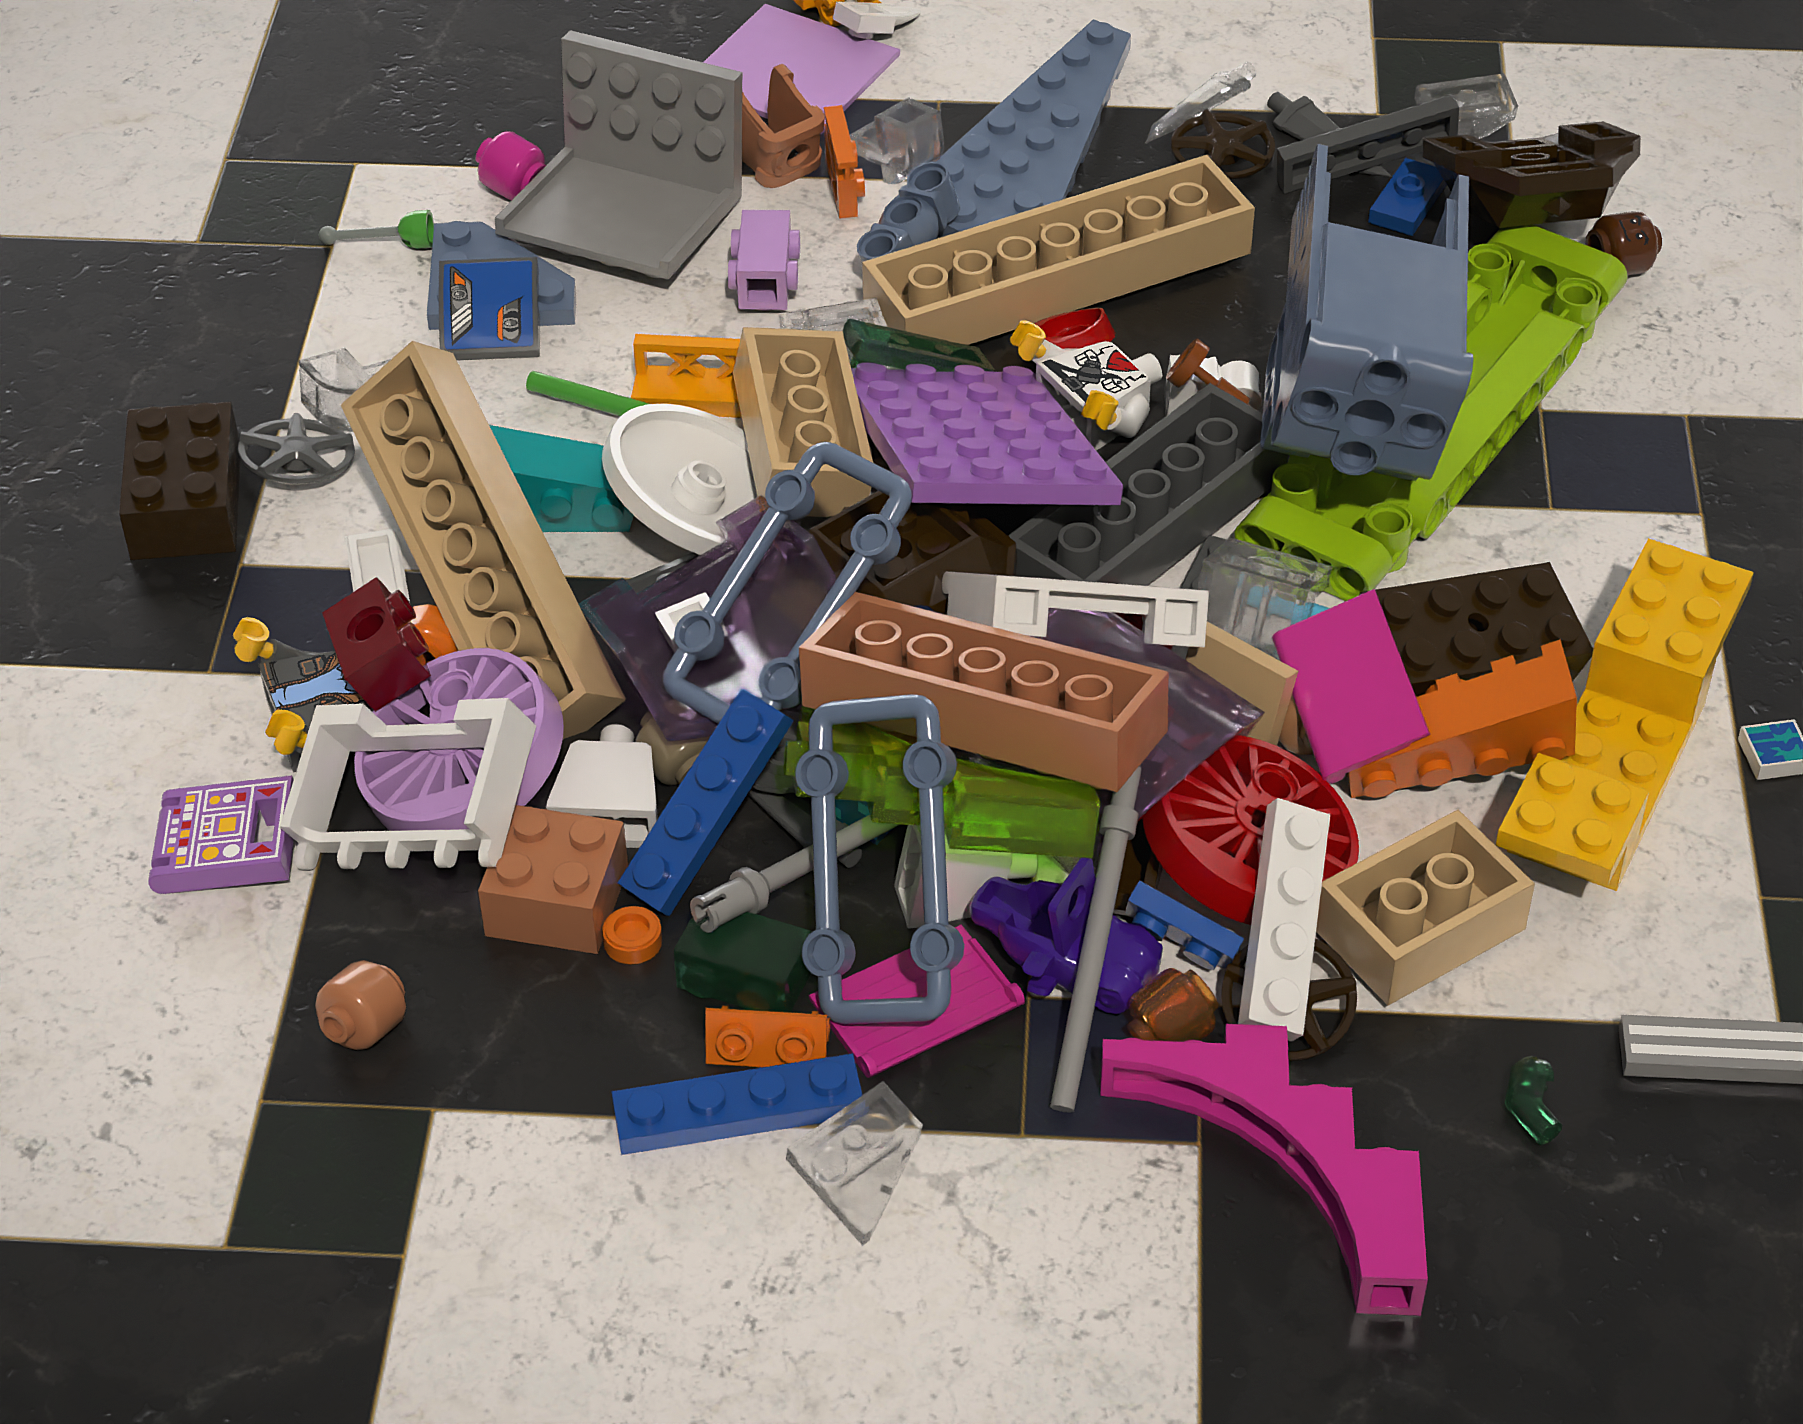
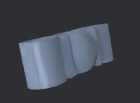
M939 162L922 163L909 173L907 185L902 186L898 191L900 197L891 201L885 207L879 223H874L871 226V230L859 239L857 252L861 263L937 238L939 231H944L947 223L958 215L960 203L948 169L944 164Z

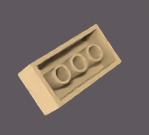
M743 327L733 376L761 515H764L770 507L765 498L767 484L779 472L794 470L809 447L820 442H831L872 463L873 459L843 331ZM824 464L811 482L815 492L813 509L807 516L833 517L840 513L844 507L852 506L868 497L872 487Z

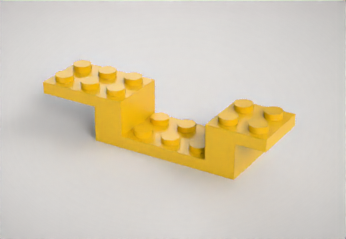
M1648 538L1595 641L1586 688L1577 704L1575 755L1559 760L1541 753L1537 754L1498 829L1496 846L1504 848L1508 853L1617 891L1704 708L1716 658L1750 589L1754 572Z

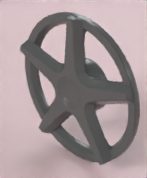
M294 413L289 419H279L260 424L248 432L242 431L238 445L239 458L248 470L262 478L290 484L314 483L335 477L349 467L355 454L351 433L346 434L341 429L325 422L303 419L300 413ZM288 429L287 436L264 435L272 431ZM306 429L323 432L329 436L308 437ZM250 445L273 449L276 453L258 467L249 459L247 451ZM342 446L346 453L344 460L334 468L317 454L319 450ZM282 467L290 471H303L314 468L318 473L294 476L274 472Z

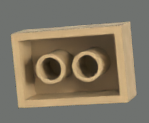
M1456 810L1323 881L1316 932L1389 1006L1525 930L1535 883L1462 812Z

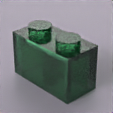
M746 912L719 926L715 931L707 933L700 926L709 920V916L698 923L695 922L692 916L674 948L678 988L687 990L697 997L714 998L740 1006L745 1010L791 1013L811 974L802 958V947L808 935L812 933L811 930Z

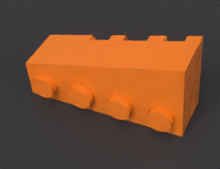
M1561 640L1540 646L1543 656L1516 664L1513 655L1490 662L1493 672L1470 680L1460 679L1457 673L1435 680L1436 683L1430 686L1425 694L1416 697L1430 735L1412 742L1402 750L1345 773L1351 798L1365 795L1372 798L1384 797L1393 793L1396 789L1417 785L1435 787L1443 785L1453 778L1474 774L1483 776L1497 775L1510 767L1533 763L1538 753L1559 760L1575 755L1577 696Z

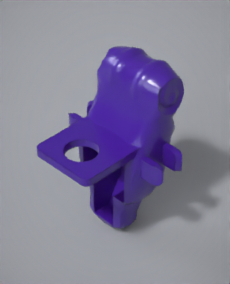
M1082 856L1063 884L1039 880L1023 885L1002 877H992L977 890L971 900L969 907L971 919L975 924L986 928L997 936L1009 957L1023 967L1022 969L1026 974L1032 976L1027 987V991L1048 996L1055 986L1058 985L1073 994L1096 879L1091 858ZM1115 915L1112 917L1095 1006L1107 1013L1121 1014L1143 998L1147 983L1153 980L1159 973L1163 946L1145 928L1123 922Z

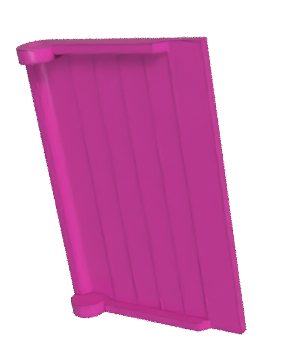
M1375 589L1273 634L1272 640L1279 660L1298 670L1292 696L1323 780H1326L1329 784L1342 780L1345 777V773L1402 750L1412 742L1430 735Z
M962 924L955 928L963 937L964 954L960 963L950 970L951 999L949 1006L941 1016L933 1020L921 1022L840 1024L830 1020L831 1030L849 1054L853 1053L855 1063L867 1078L879 1074L1025 1003L1021 988L1016 983L1011 984L976 938H972ZM910 948L842 980L843 1000L927 996L926 971L916 965L911 956ZM818 991L810 994L809 999L820 1014L825 1015L820 1007Z

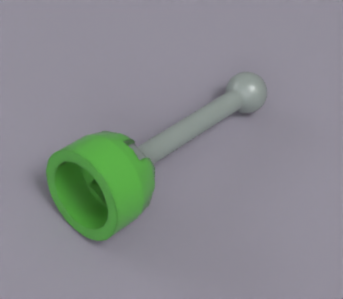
M415 210L404 215L400 219L398 226L336 230L331 226H325L319 231V239L323 244L331 245L340 239L400 236L401 240L410 248H432L434 219L430 210Z

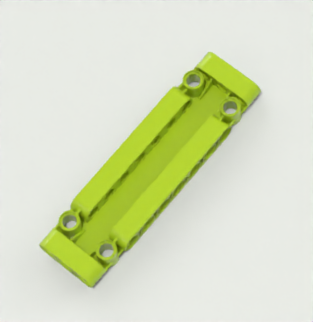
M1535 225L1500 228L1486 244H1479L1471 248L1468 252L1466 352L1473 354V369L1466 395L1432 478L1430 480L1418 478L1416 481H1410L1373 472L1362 475H1347L1337 470L1329 458L1315 455L1303 458L1290 455L1288 463L1275 469L1272 475L1271 492L1267 497L1261 499L1236 527L1234 532L1235 541L1258 548L1257 562L1345 601L1357 597L1360 592L1375 589L1387 573L1400 570L1405 566L1409 547L1418 536L1427 539L1434 533L1571 366L1582 344L1592 338L1598 317L1625 286L1627 271L1623 263L1611 254Z

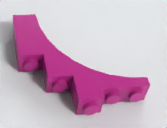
M1226 1024L1224 1043H1205L1198 1040L1184 1042L1144 1041L1138 1038H1126L1123 1040L1103 1039L1100 1096L1149 1101L1195 1114L1245 1139L1275 1160L1309 1194L1333 1230L1349 1270L1356 1313L1421 1316L1428 1276L1419 1151L1396 1150L1390 1147L1355 1149L1352 1087H1330L1324 1084L1308 1086L1289 1085L1287 1026Z

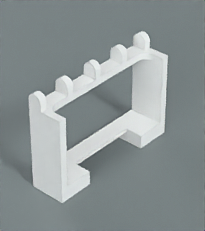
M948 571L944 573L942 578L943 593L949 594L948 616L1027 636L1046 637L1048 608L1141 614L1144 643L1205 647L1209 591Z
M509 698L459 700L453 719L456 723L386 725L364 704L316 705L280 824V828L298 842L295 853L296 866L301 870L314 869L320 853H338L337 861L342 869H355L360 863L363 852H385V861L389 868H404L408 862L410 851H434L436 866L439 868H451L456 863L459 851L479 850L478 860L482 867H496L497 861L502 857L536 725ZM484 748L464 824L469 829L327 832L350 752Z

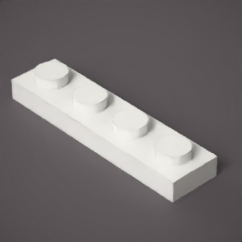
M1277 798L1268 804L1266 809L1238 1024L1287 1026L1288 1041H1294L1303 1036L1330 814Z

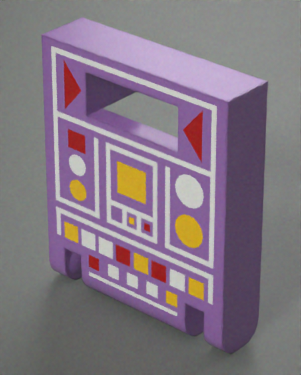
M292 775L166 790L162 795V809L159 812L151 860L152 869L149 872L148 884L152 891L159 894H169L289 880L294 839L280 828V824L294 781ZM259 809L266 826H274L272 841L254 843Z

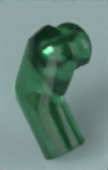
M1527 1056L1520 1059L1511 1068L1504 1101L1507 1109L1539 1145H1544L1552 1141L1562 1130L1561 1122L1542 1102L1544 1091L1548 1089L1547 1081H1554V1070L1546 1060Z

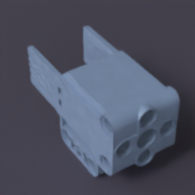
M1317 144L1312 164L1308 170V176L1304 182V188L1300 194V201L1297 203L1292 218L1286 303L1271 345L1266 367L1260 447L1261 449L1308 458L1310 455L1329 458L1337 470L1347 475H1362L1373 472L1410 481H1416L1418 478L1430 480L1466 395L1473 369V354L1466 352L1469 177L1458 174L1450 197L1445 202V210L1432 244L1422 243L1328 222L1331 173L1326 172L1328 146Z

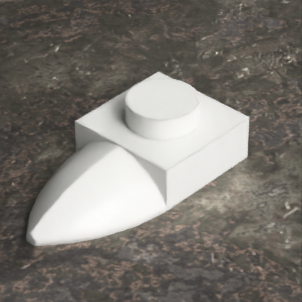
M836 2L833 19L848 27L850 35L863 39H873L875 33L893 34L895 26L914 19L921 11L882 3Z

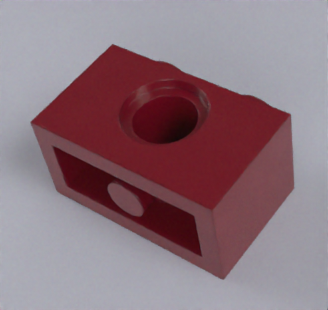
M378 577L322 612L345 680L375 712L431 676L423 655L429 650V647L420 631L411 623V620L416 618L412 605L400 590L391 593Z

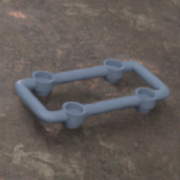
M820 442L809 447L794 470H785L772 477L765 491V498L770 507L702 611H692L684 615L675 627L674 639L678 649L663 673V684L666 692L673 699L719 724L730 704L687 681L685 678L696 660L714 658L722 650L724 631L720 623L786 521L804 518L811 512L815 501V492L811 482L820 468L827 464L888 495L889 499L879 514L867 515L854 525L850 541L855 552L788 656L771 660L760 672L758 686L763 694L760 698L777 710L799 705L802 702L799 647L856 592L873 564L888 563L899 552L901 536L897 526L912 502V491L908 482L902 477L831 442Z
M908 694L838 700L820 705L812 714L809 722V751L801 756L796 766L795 776L797 784L804 793L811 796L816 930L809 934L804 941L802 958L806 968L818 976V998L821 1010L827 1015V1018H830L835 1023L921 1022L938 1018L946 1011L950 1004V970L960 963L964 954L963 937L955 927L948 923L943 788L954 778L957 762L955 754L950 747L941 743L940 716L937 707L923 695ZM915 718L917 742L907 750L904 756L903 771L907 780L913 786L919 788L924 925L919 927L913 934L910 952L916 965L926 971L927 996L843 1000L842 975L851 968L855 960L856 951L850 936L840 930L835 796L844 789L848 781L849 771L844 758L833 751L832 727L836 724Z

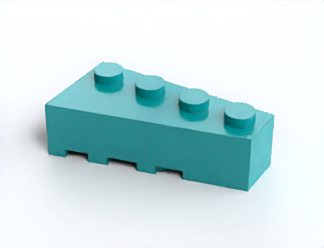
M489 425L542 532H630L634 515L619 500L606 478L602 463L604 445Z

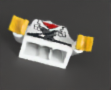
M1020 321L1009 341L1012 345L1018 347V353L1023 360H1032L1036 363V380L1043 383L1096 451L1118 436L1132 438L1137 434L1150 411V386L1162 379V369L1154 355L1147 353L1131 360L1115 344L1107 341L1083 348L1062 349L1045 340L1046 334L1040 327L1029 321Z

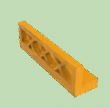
M635 334L633 347L636 376L631 398L649 404H674L691 407L718 417L742 418L733 376L740 339ZM647 352L666 353L675 362L670 366L648 365ZM701 355H715L725 364L720 368H706L696 359Z

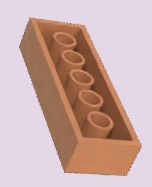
M855 592L799 647L802 706L816 710L824 703L838 700L908 694L923 695L931 700L938 709L941 743L979 754L986 759L1001 760L1034 769L1041 774L1056 775L1082 782L1095 789H1107L1118 792L1168 732L1169 672L858 592ZM915 718L863 722L877 726L884 731H896L917 737Z

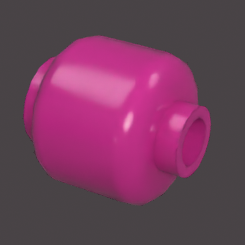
M511 131L502 132L493 139L487 138L480 145L476 153V162L479 163L477 170L479 181L509 201H512L546 166L544 153L536 145Z

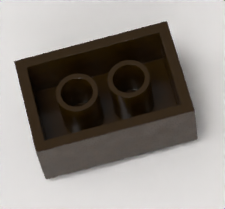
M205 402L193 405L152 406L141 409H128L119 516L130 560L236 552L240 479L238 445L240 440L232 402Z

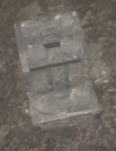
M1230 537L1204 559L1197 590L1209 591L1207 622L1279 660L1272 640L1273 634L1311 617L1315 599L1328 586L1332 566ZM1172 645L1170 655L1186 659L1189 646Z

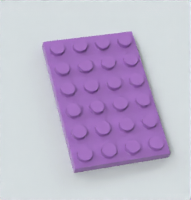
M869 362L859 363L856 368H851L866 432L891 471L908 482L912 491V503L1121 505L1123 492L1121 481L1043 383L1036 380L1035 373L1030 369L1020 366H1007L1003 368V372H990L973 365H958L954 371L936 370L934 367L925 364H909L906 366V369H887L883 365Z

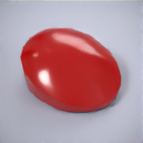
M1103 308L1066 312L1034 323L1045 332V340L1062 349L1083 348L1104 341L1111 342L1116 334Z

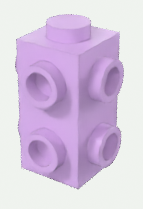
M742 210L740 229H732L731 256L732 259L737 260H729L728 287L729 289H737L739 309H757L761 311L787 310L789 290L798 289V261L791 259H800V230H791L790 210Z

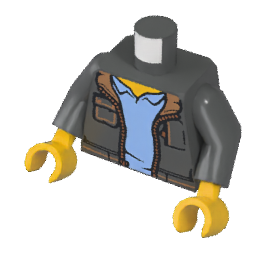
M250 617L241 619L233 633V637L237 641L234 648L235 653L243 662H252L258 656L261 657L262 663L258 665L266 701L272 715L265 733L269 737L276 738L274 742L276 750L280 754L287 755L294 773L298 768L316 705L364 704L368 709L371 707L345 680L335 651L319 653L298 650L276 639L266 642L269 638V630L264 623Z

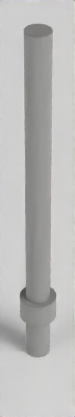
M1141 767L1135 770L1118 792L1113 791L1111 804L1103 809L1099 832L1104 835L1050 1104L1052 1109L1061 1112L1071 1113L1075 1109L1127 841L1135 836L1139 816L1138 812L1134 810L1142 770Z

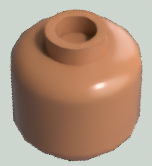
M363 960L348 965L329 980L317 993L315 1007L319 1025L324 1035L331 1041L339 1043L346 1048L363 1050L372 1047L404 1018L406 1010L405 991L400 978L390 968Z

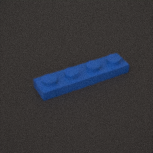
M741 688L617 883L659 912L670 916L794 720Z
M853 1053L612 1091L621 1155L864 1116V1099Z

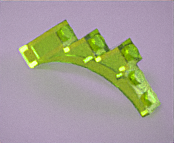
M802 704L799 713L796 741H786L783 773L784 776H792L797 797H811L800 789L795 776L799 759L809 751V722L815 709L804 707ZM863 722L833 725V751L844 758L849 771L848 781L844 789L835 796V799L866 801L871 821L875 823L920 825L919 788L913 786L907 780L903 771L904 756L913 744ZM956 758V774L952 781L943 788L945 836L949 849L1093 858L1100 800L1094 788L1088 784L1067 778L1040 776L999 769Z

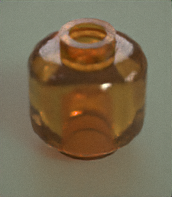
M1168 968L1160 972L1130 996L1128 1004L1134 1020L1127 1025V1029L1133 1038L1144 1041H1201L1215 1029L1216 1018L1214 1011L1219 1008V1003L1207 984L1193 970L1189 969L1183 973L1175 968Z

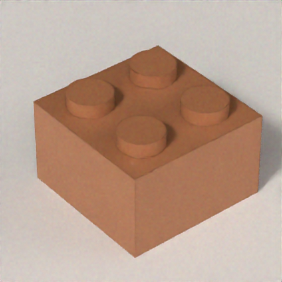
M515 805L502 857L497 861L496 867H487L478 890L485 936L598 954L603 941V924L606 918L613 912L622 887L617 882L628 867L624 821Z

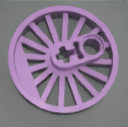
M466 649L452 652L427 662L431 674L430 677L376 712L373 710V713L386 725L456 723L453 719L459 700L509 698L536 725L515 804L525 806L545 783L557 761L563 740V715L560 704L550 687L525 661L509 652L498 649ZM428 702L430 704V718L418 711ZM484 748L355 752L354 768L356 782L376 817L389 831L469 829L464 824Z

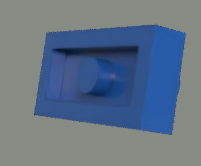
M1140 880L1128 899L1125 914L1134 918L1131 924L1145 928L1157 941H1162L1164 936L1186 947L1183 951L1184 955L1204 968L1214 970L1218 965L1226 969L1241 949L1244 941L1243 937Z

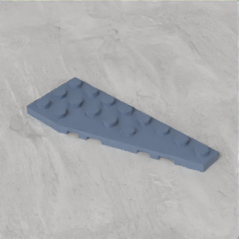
M1093 19L935 161L944 164L948 169L960 203L958 215L947 223L944 231H939L937 237L941 238L1066 198L1068 192L1072 191L1077 169L1080 163L1084 162L1099 126L1102 109L1108 104L1114 80L1118 79L1130 51L1131 33ZM898 194L893 200L899 198L900 195Z

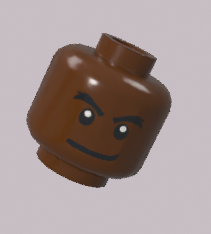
M1631 211L1600 217L1588 232L1585 245L1618 258L1625 266L1628 276L1645 273L1653 266L1657 254L1662 248V236L1658 227L1653 225L1648 216L1643 212Z

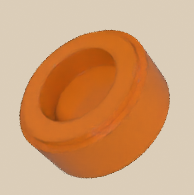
M639 906L623 907L611 913L603 924L602 932L605 951L617 962L623 964L646 962L652 959L662 946L660 920L649 909Z

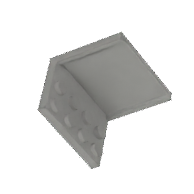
M570 30L561 38L565 147L495 217V233L513 238L519 243L535 244L558 250V252L564 255H577L600 261L606 266H619L644 273L648 277L669 280L742 197L743 72Z

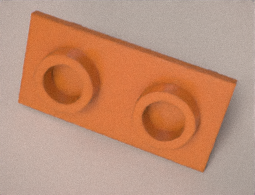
M722 1005L721 1009L706 1008V1064L769 1067L827 1057V1042H829L830 1018H827V1015L819 1014V1011L805 1014L729 1009V1006Z

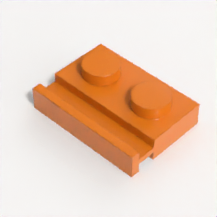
M842 105L824 107L826 124H824L825 163L839 219L858 217L857 197H865V181L862 168L855 169L858 168L855 140L850 138Z

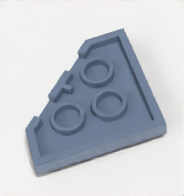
M452 221L449 223H434L427 303L429 330H439V261L537 257L539 267L538 307L540 326L575 325V278L510 238L497 235L495 229L483 222Z

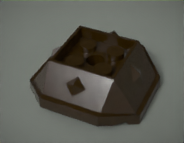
M1601 121L1560 125L1556 134L1539 138L1484 142L1468 134L1423 139V158L1434 163L1450 191L1453 189L1458 174L1468 176L1469 213L1498 228L1600 218L1622 176L1640 156L1641 136Z
M877 491L852 506L844 507L840 513L811 528L803 543L791 550L778 584L780 602L806 626L855 552L850 541L854 525L867 515L879 514L889 499L888 495ZM911 502L908 511L897 526L901 536V545L897 556L888 563L873 564L856 592L947 615L949 594L943 593L942 590L944 573L948 571L1016 576L1017 543L968 503Z

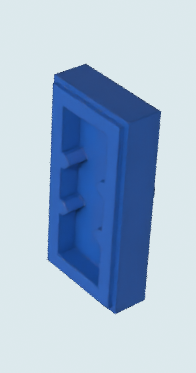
M1405 158L1370 208L1368 222L1413 236L1447 184L1435 166Z

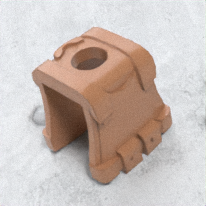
M784 64L774 66L771 72L767 108L768 126L742 92V162L756 172L755 179L759 184L767 188H777L810 174L821 165L822 149L820 147V135L824 131L825 114L817 105L811 106L793 83L794 74ZM795 149L798 154L787 160L790 152Z

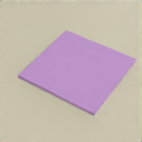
M764 4L703 63L743 72L742 92L758 115L768 119L769 81L774 66L779 64L787 66L794 74L793 83L811 106L817 105L824 113V107L842 105L843 111H845L900 56V49L871 39L858 38L836 27Z

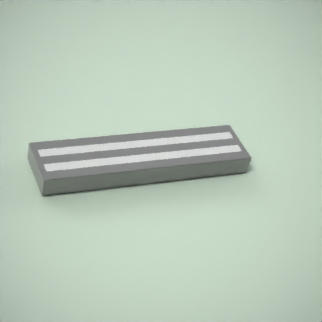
M1621 1015L1618 1028L1623 1076L1803 1084V1023Z

